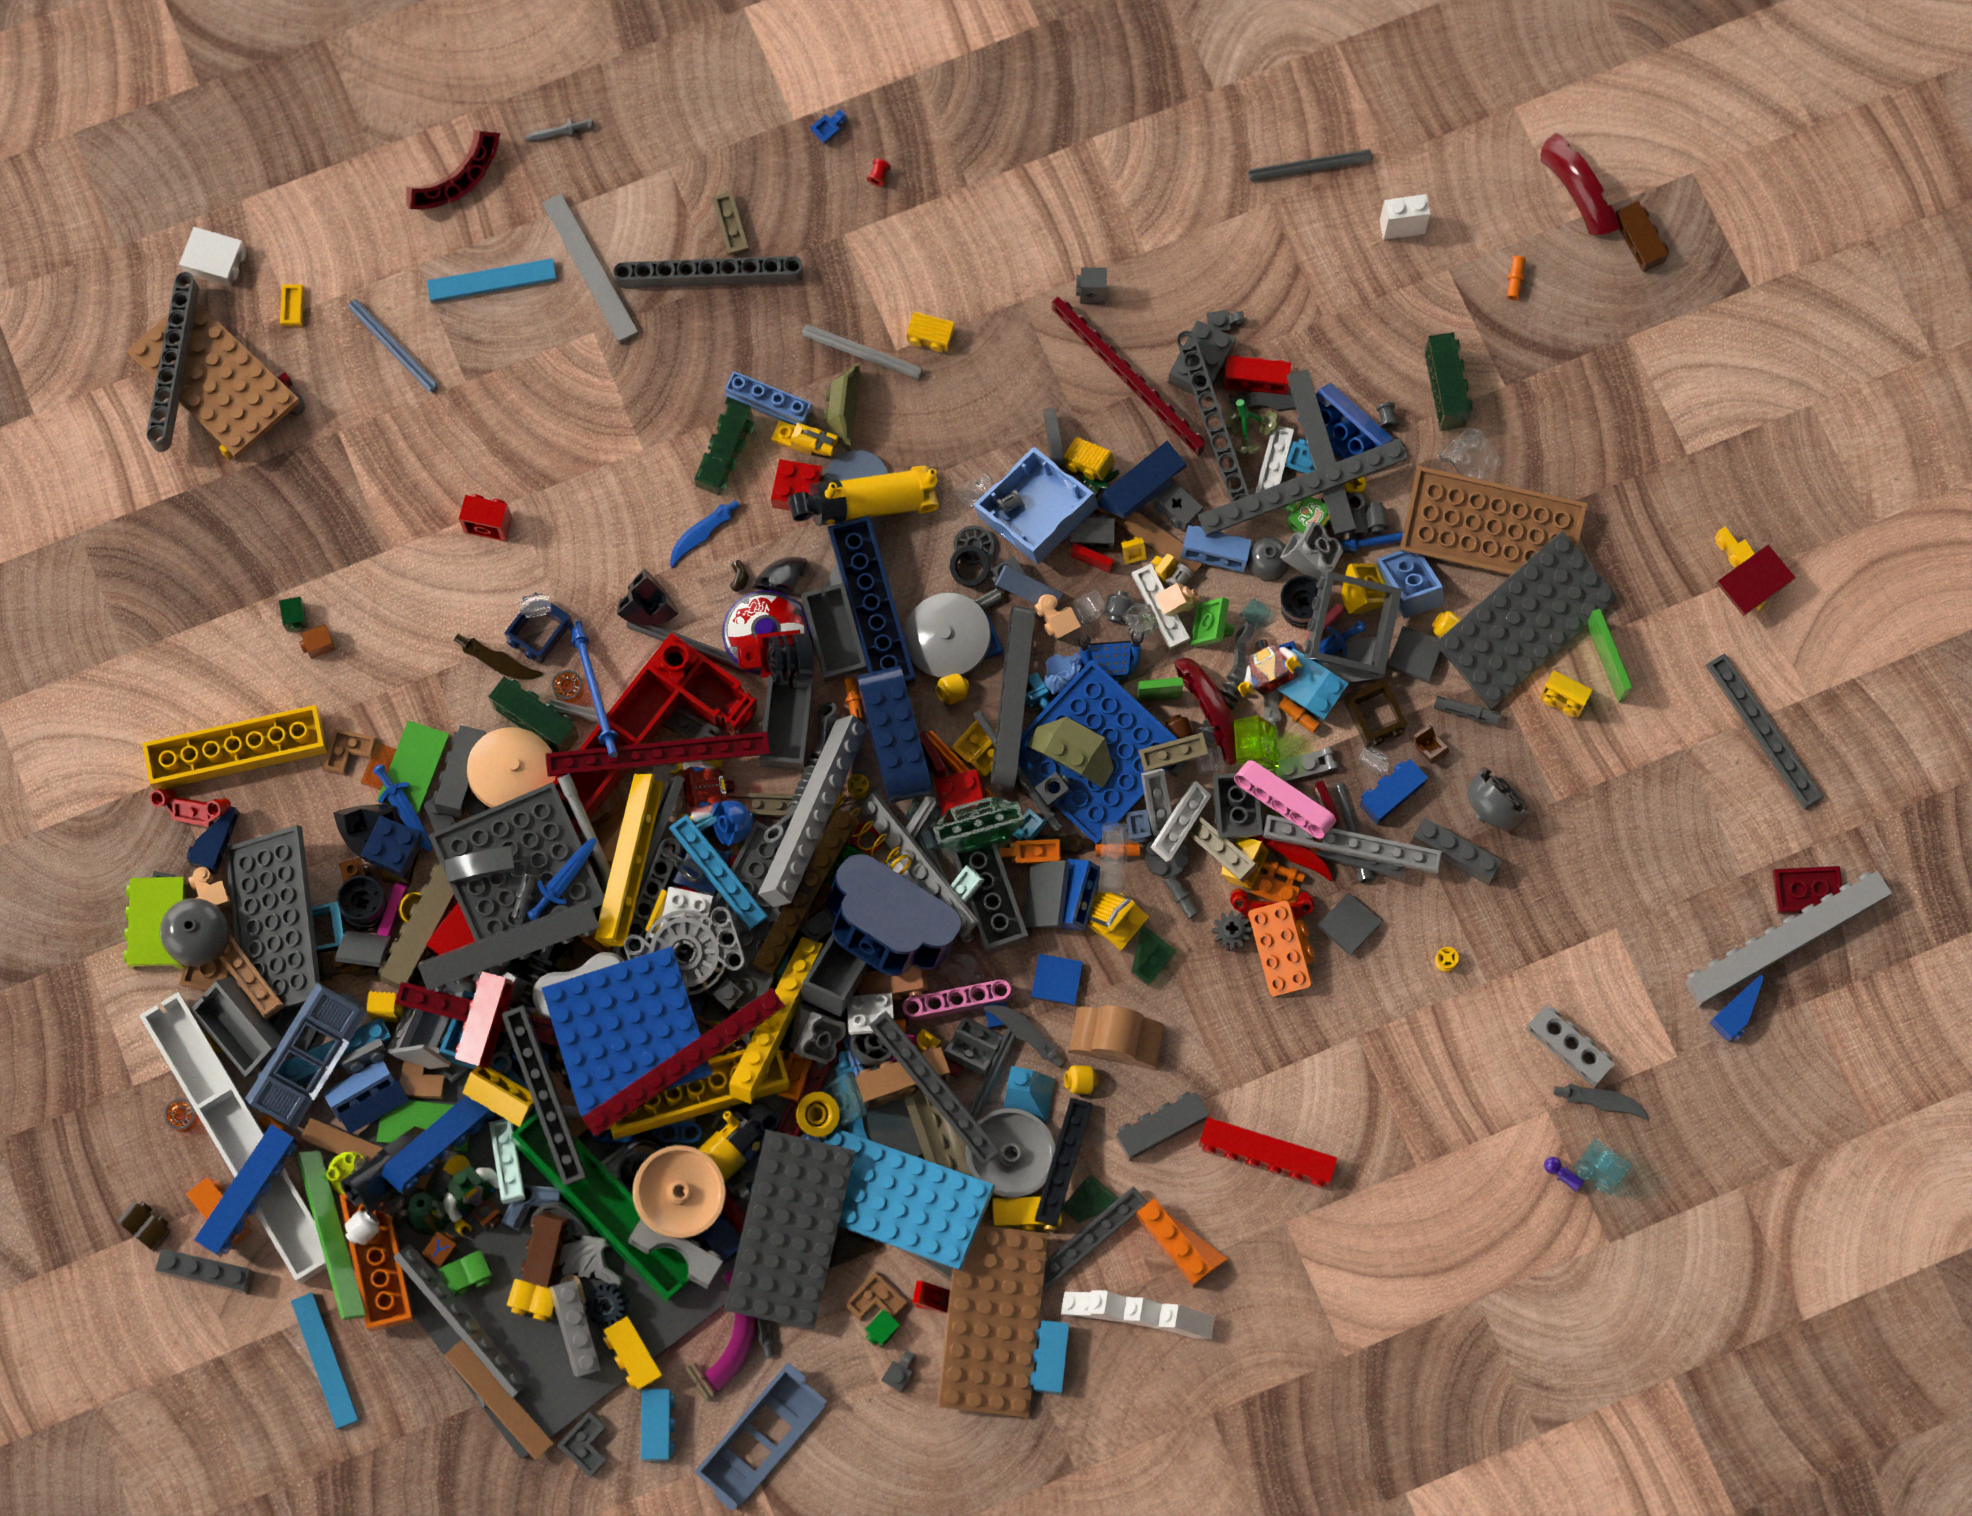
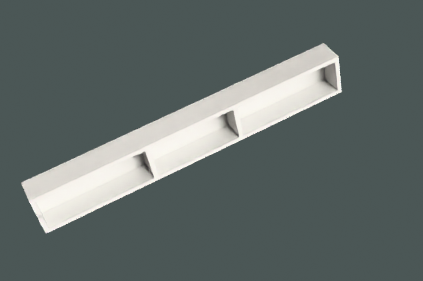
M177 992L161 1002L167 1010L165 1013L156 1005L139 1016L233 1176L236 1177L263 1137L264 1132L245 1103L244 1098L216 1051L211 1046L197 1019L190 1011V1007L184 997ZM284 1167L282 1173L278 1177L275 1176L270 1184L272 1186L267 1195H262L258 1201L259 1206L255 1213L295 1281L301 1285L325 1270L327 1266L313 1215Z

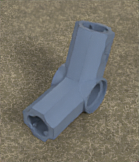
M523 1184L524 1191L532 1193L530 1200L511 1202L501 1223L519 1231L531 1207H540L542 1204L550 1201L560 1202L561 1193L555 1187Z

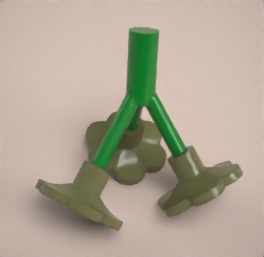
M1239 399L1236 402L1238 409L1228 411L1225 425L1231 429L1233 434L1243 432L1242 445H1237L1234 448L1235 453L1240 455L1254 454L1258 452L1257 450H1260V446L1251 444L1250 437H1248L1251 418L1257 420L1260 424V433L1270 436L1278 428L1279 414L1268 410L1264 416H1257L1248 412L1244 400Z

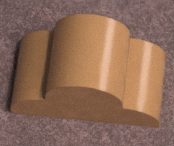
M1104 1005L1099 1008L1078 1007L1068 1053L1156 1070L1165 1025L1159 1021L1145 1018L1140 1012L1125 1007Z

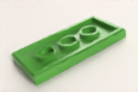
M1599 608L1592 611L1587 627L1619 703L1626 700L1633 686L1603 613Z
M408 721L387 774L393 784L402 782L410 784L409 788H402L415 813L419 816L450 735ZM383 785L381 788V791L377 798V802L379 801V798L382 795V793L387 789L385 788V785ZM386 798L384 804L391 805L388 799Z
M409 1100L380 1117L376 1142L379 1144H390L414 1126L426 1130L454 1105ZM470 1135L467 1136L466 1142L461 1147H454L451 1151L467 1153Z

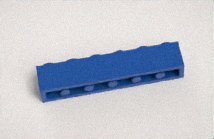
M466 1095L384 1165L382 1176L400 1193L407 1188L409 1190L418 1183L419 1177L423 1174L425 1176L428 1175L439 1160L441 1162L446 1160L454 1147H461L466 1142L468 1135L471 1133L476 1134L482 1128V1123L487 1119L489 1121L492 1120L497 1113L490 1111L489 1108Z
M273 1124L269 1126L195 1237V1242L220 1258L223 1254L226 1255L233 1245L232 1240L236 1234H241L246 1226L244 1222L249 1215L252 1216L259 1206L258 1201L262 1195L266 1196L271 1189V1181L275 1176L278 1177L284 1169L283 1163L287 1157L290 1158L297 1149L295 1138Z

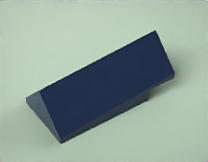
M1167 440L1106 489L1098 501V507L1121 518H1126L1173 486L1171 478L1187 468V465Z

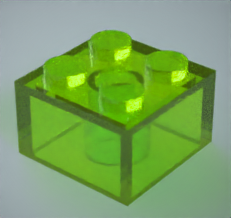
M1258 715L1234 720L1237 763L1244 766L1247 761L1251 760L1267 770L1278 768L1280 752L1276 741L1279 736L1277 727Z

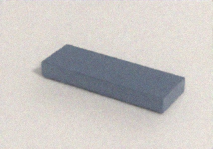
M1005 565L995 583L996 586L1033 604H1038L1039 598L1045 594L1055 596L1058 604L1062 596L1061 592Z

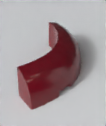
M474 130L473 140L466 157L451 174L433 184L406 187L407 207L413 210L432 209L452 203L470 192L486 175L487 169L495 158L501 133Z
M1558 133L1553 134L1542 146L1540 153L1541 163L1546 165L1566 187L1583 217L1589 234L1604 235L1620 229L1614 209L1603 198L1602 193L1604 189L1588 163L1579 152L1574 154L1569 148L1570 143Z
M1182 658L1173 661L1178 678L1181 677L1183 685L1191 694L1194 693L1205 718L1208 719L1211 727L1215 728L1213 736L1221 758L1230 766L1242 760L1247 752L1235 718L1216 683L1207 671L1193 659Z

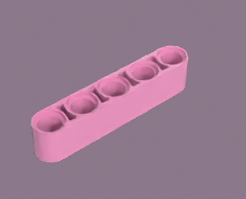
M1247 761L1234 776V780L1239 787L1316 838L1322 839L1336 823V818L1330 811L1254 761Z
M995 980L925 994L923 996L910 997L904 1001L903 1014L909 1021H919L984 1008L985 1005L1007 1002L1011 996V987L1005 980ZM1002 987L1006 989L1007 993L1004 996H997L995 990ZM982 992L985 998L977 1001L973 998V994ZM959 996L963 999V1002L960 1005H954L951 1003V999ZM937 1000L941 1003V1007L933 1010L929 1007V1003ZM910 1005H916L919 1007V1011L915 1014H910L907 1008Z

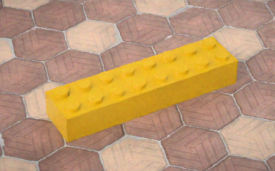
M316 705L142 743L149 785L153 790L177 787L327 753L321 715Z
M779 1048L753 1100L789 1090V1079ZM746 1049L708 1060L713 1076L663 1091L610 1127L614 1140L744 1103L745 1101L730 1096L729 1082Z

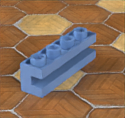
M733 371L725 387L726 399L795 426L797 423L807 425L813 413L811 402Z

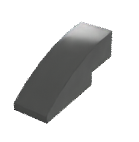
M511 846L479 851L445 860L448 883L492 877L493 874L515 871Z

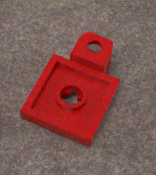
M800 629L757 634V645L746 646L738 650L739 667L741 669L760 668L761 678H769V675H771L767 661L769 637L777 636L778 640H780V636L785 635L788 643L791 644L792 635L801 634ZM746 654L750 655L751 661L746 659Z

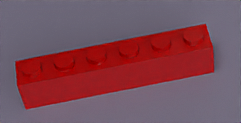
M1210 1117L1206 1119L1198 1146L1202 1147V1151L1209 1154H1215V1152L1224 1154V1158L1231 1161L1240 1159L1246 1161V1165L1254 1168L1259 1166L1268 1168L1267 1171L1273 1174L1280 1175L1281 1172L1288 1174L1289 1178L1295 1181H1302V1179L1311 1181V1185L1318 1188L1329 1186L1338 1158Z

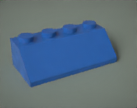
M1332 383L1321 387L1315 394L1332 450L1341 460L1394 440Z

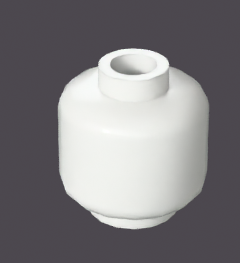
M358 1211L345 1224L347 1239L353 1244L366 1245L379 1232L378 1224L380 1222L373 1213L367 1215V1212Z

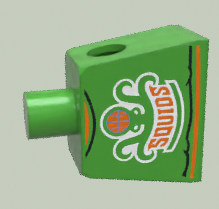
M1313 497L1283 507V509L1291 513L1287 519V525L1295 533L1299 531L1304 533L1308 523L1311 521L1320 523L1325 529L1330 524L1325 503Z

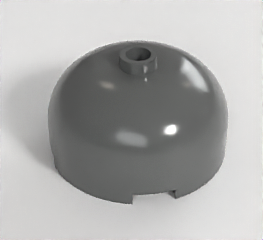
M1483 767L1471 779L1467 790L1470 805L1476 812L1475 816L1482 823L1487 822L1491 826L1502 830H1509L1519 826L1531 814V809L1529 807L1525 809L1522 805L1525 800L1510 784L1500 776L1499 778L1497 776L1493 777L1490 775L1492 771Z
M188 898L181 900L169 908L161 921L160 939L164 949L171 958L185 966L200 967V965L216 960L224 952L229 942L230 928L226 917L215 904L205 899Z

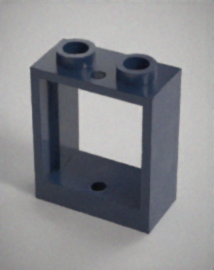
M535 592L504 632L507 639L506 643L516 650L518 648L525 652L524 655L531 661L537 660L542 663L569 628V624L572 622L571 616ZM536 609L560 624L539 652L516 637Z

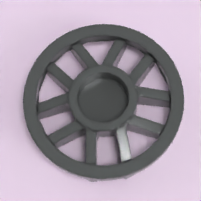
M967 526L961 529L954 539V552L964 547L957 546V542L965 543V546H977L984 550L989 558L994 550L992 535L988 530L980 526ZM974 530V536L969 537L968 531ZM976 530H979L984 534L977 537ZM965 533L967 539H962L960 536ZM986 536L989 538L988 541H985V542H982V541H981V540H982L983 538H985ZM991 544L990 551L985 546ZM967 554L960 558L961 562L969 565L982 563L981 559L973 561L975 554H972L970 560L965 559Z

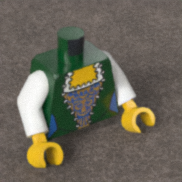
M468 1166L462 1172H457L453 1179L445 1185L447 1193L444 1198L443 1207L451 1221L455 1222L454 1229L461 1236L464 1237L461 1231L465 1226L470 1232L472 1231L471 1226L465 1220H462L461 1217H465L499 1188L497 1173L491 1168L476 1169Z

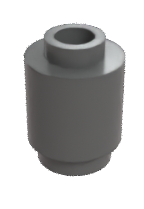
M1382 502L1368 503L1365 509L1368 532L1373 535L1384 534L1389 528L1386 508Z

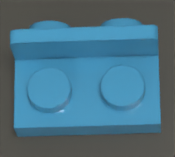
M1300 438L1299 441L1295 440L1293 442L1285 466L1307 474L1315 471L1306 440Z

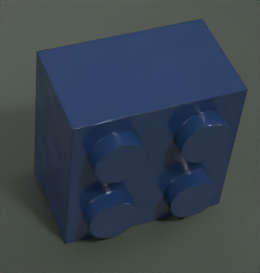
M380 815L361 856L365 862L405 879L424 842V838L420 832Z

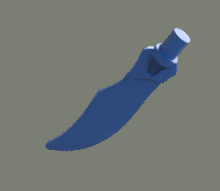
M734 500L728 505H719L712 514L689 528L675 544L671 554L670 566L673 568L686 553L706 541L714 528L729 521L732 512L740 507L739 503Z

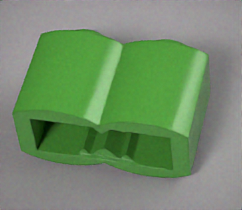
M481 1250L439 1269L445 1285L456 1297L467 1294L469 1292L468 1289L476 1285L477 1288L489 1284V1279L493 1277Z

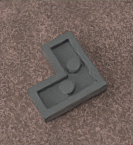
M588 1412L557 1446L591 1478L607 1461L591 1446L606 1427Z

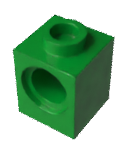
M883 1309L864 1329L867 1334L865 1338L873 1346L878 1344L883 1347L901 1328L900 1324Z

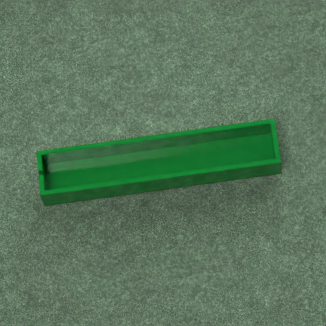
M536 1112L511 1134V1142L584 1219L606 1239L607 1243L667 1305L681 1292L683 1286L686 1287L692 1281L688 1278V1264L684 1256L672 1248H659L650 1254H646L628 1243L631 1234L641 1220L635 1208L633 1196L575 1135L574 1138L589 1179L571 1186H564L538 1113Z

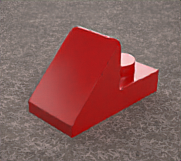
M917 1280L912 1303L916 1304V1307L920 1309L948 1314L950 1290Z

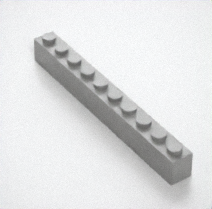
M854 715L835 721L758 893L773 907L792 902L868 727Z
M1868 871L1858 877L1859 882L1853 885L1851 882L1839 888L1841 892L1833 896L1830 893L1820 899L1822 903L1814 906L1811 904L1801 910L1803 914L1798 917L1791 915L1782 921L1784 925L1776 928L1775 925L1763 932L1765 936L1759 939L1755 936L1745 942L1746 946L1738 950L1736 947L1727 952L1725 959L1720 961L1717 958L1708 963V968L1701 972L1698 969L1689 974V979L1686 981L1685 986L1697 1005L1700 1007L1887 899L1892 892L1879 872L1876 871L1871 874Z

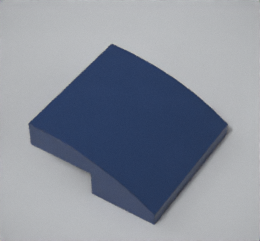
M683 848L671 882L676 886L694 889L698 893L716 896L718 890ZM715 849L728 865L731 855Z

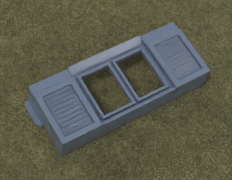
M316 983L260 1076L245 1097V1103L296 1129L365 1018L367 1012L363 1009V1003L346 993L341 996ZM306 1025L335 1040L334 1045L323 1062L293 1046ZM289 1052L319 1068L307 1088L277 1073Z
M789 1363L782 1368L694 1471L703 1482L716 1492L715 1497L730 1510L736 1509L738 1511L828 1405L823 1397L804 1382L805 1376ZM765 1404L792 1426L791 1430L777 1446L749 1424ZM743 1429L748 1431L771 1451L756 1471L751 1469L728 1449Z

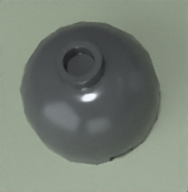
M1263 537L1256 540L1250 547L1247 567L1250 573L1261 578L1262 581H1275L1281 578L1289 567V564L1280 558L1286 545L1274 537Z
M875 1033L854 1034L851 1036V1052L855 1059L862 1064L878 1066L886 1062L892 1055Z

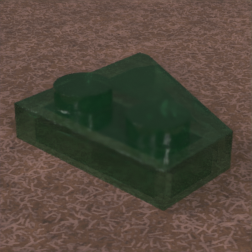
M1142 925L1131 973L1149 987L1175 955L1176 950Z
M1089 1174L1063 1205L1062 1211L1079 1224L1091 1217L1098 1216L1119 1197Z

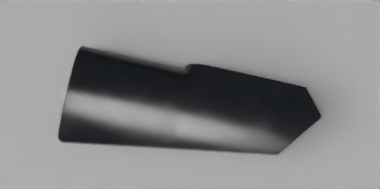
M416 1126L412 1127L375 1154L370 1161L341 1180V1188L354 1206L357 1207L363 1203L367 1215H370L390 1195L395 1187L382 1176L384 1165L423 1133L425 1129Z

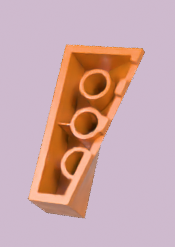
M1155 1198L1137 1211L1136 1217L1192 1287L1228 1260L1227 1257L1166 1212Z

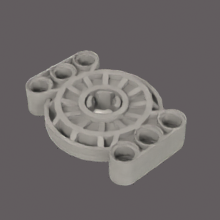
M724 907L715 908L711 912L710 918L705 914L692 910L670 912L659 918L651 926L645 939L638 935H631L627 937L624 943L628 960L672 946L688 996L700 994L710 989L718 982L726 967L730 970L739 971L746 964V957L733 916ZM720 911H724L727 914V921L723 924H719L716 921V915ZM681 914L680 918L673 919L671 921L667 920L668 918L674 915ZM687 914H695L700 916V919L687 918ZM663 922L664 925H662V926L657 930V932H656L655 934H653V931L655 930V928H656L660 923ZM724 934H733L734 942L731 945L723 943L722 938ZM634 939H638L641 942V948L636 952H633L630 948V943ZM684 944H688L694 949L693 956L688 962L681 961L677 953L678 949ZM733 954H738L741 958V963L737 967H732L729 963V959ZM715 972H718L714 980H712L708 984L707 981L714 975ZM701 984L704 986L699 990L690 992L691 987H697Z

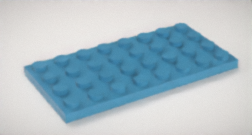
M837 1128L829 1133L824 1143L855 1150L838 1227L961 1271L995 1186L986 1181Z

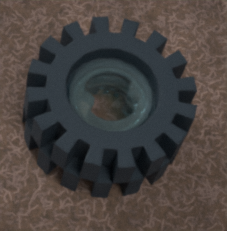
M606 1282L590 1291L585 1298L588 1300L584 1302V1306L588 1307L585 1310L586 1314L590 1313L591 1315L588 1317L590 1321L594 1319L596 1320L594 1324L598 1325L601 1323V1326L605 1327L607 1325L612 1326L625 1317V1312L629 1309V1306H626L629 1303V1299H625L627 1293L626 1291L621 1292V1286L615 1287V1283L609 1284V1282ZM603 1299L609 1300L610 1310H605L604 1305L601 1303Z

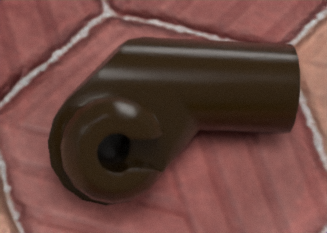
M736 560L731 564L736 574L730 583V588L734 592L743 590L749 579V575L741 560Z

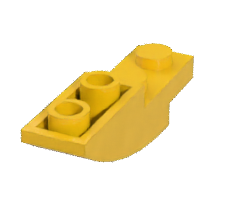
M1726 526L1716 534L1715 541L1720 550L1726 552L1729 556L1728 560L1734 568L1754 555L1746 539L1738 543ZM1766 601L1758 607H1756V609L1760 611L1765 605Z

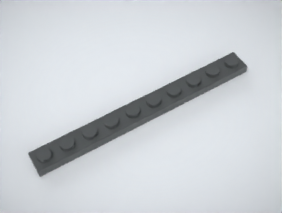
M1399 438L1198 515V519L1205 536H1209L1407 461L1408 457Z

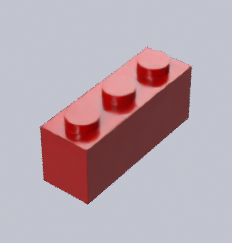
M1227 355L1224 389L1288 395L1289 384L1287 374H1290L1291 362Z

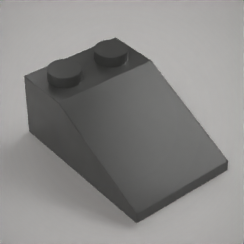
M1237 773L1213 774L1212 789L1218 839L1263 836L1260 800L1236 784L1234 776Z

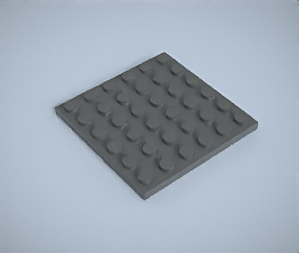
M553 782L429 835L445 874V860L495 848L507 846L512 848L514 872L493 874L492 877L450 883L475 942L532 921L528 918L527 914L525 921L511 917L517 899L515 895L516 892H519L523 873L537 877L532 892L533 901L529 903L528 913L543 898L536 883L542 881V885L545 887L575 852L582 847ZM588 859L559 898L562 900L566 899L565 906L567 907L587 900L591 901L593 909L603 906L604 894ZM549 902L539 918L549 915L552 909L559 905Z

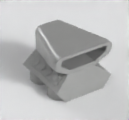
M1311 521L1308 523L1304 533L1299 531L1290 537L1280 558L1304 575L1318 579L1322 572H1331L1335 568L1343 550L1337 539L1330 538L1327 535L1323 525Z
M799 1003L796 1009L789 1047L794 1049V1053L804 1058L827 1064L836 1056V1043L841 1041L846 1034L845 1022L834 1019V1016L828 1011Z

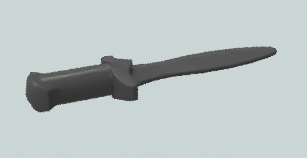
M591 118L572 123L567 119V124L563 126L540 130L526 135L523 139L526 141L541 140L559 134H569L570 137H573L575 131L592 130L594 122Z

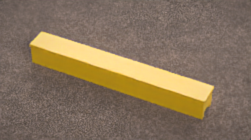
M636 773L633 777L598 922L599 928H597L595 940L606 947L624 946L629 934L664 782L656 781L653 774Z

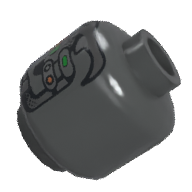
M1116 590L1115 594L1107 596L1104 607V614L1108 617L1107 620L1124 624L1125 621L1131 619L1134 600L1128 597L1129 593Z

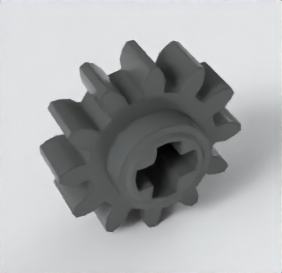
M1231 910L1229 917L1221 913L1222 921L1214 920V924L1217 927L1212 929V933L1218 934L1214 942L1222 941V949L1226 945H1230L1231 951H1233L1235 945L1242 949V940L1249 942L1250 938L1245 934H1250L1252 929L1245 927L1248 925L1249 919L1242 921V913L1235 917L1234 912ZM1229 927H1233L1235 931L1233 935L1228 931Z

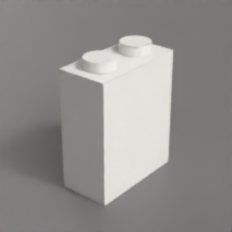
M1427 194L1384 200L1380 217L1383 240L1425 234L1430 217Z
M193 227L179 265L183 272H189L193 276L231 286L233 280H236L238 277V267L240 262L245 259L246 249L242 240Z

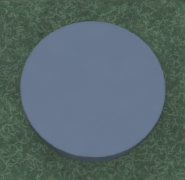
M851 450L838 455L831 461L825 472L824 481L888 474L884 463L874 454L863 450Z

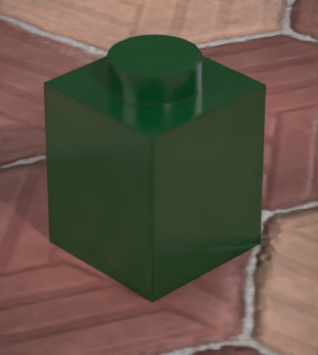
M300 596L279 600L282 623L286 631L299 632L303 628L308 627L304 602Z

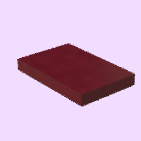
M1768 544L1719 579L1716 584L1739 612L1746 616L1794 581L1796 577Z
M1840 866L1773 869L1772 871L1777 914L1802 913L1801 910L1811 904L1817 906L1822 903L1820 899L1832 893L1834 896L1841 892L1839 890L1842 887Z

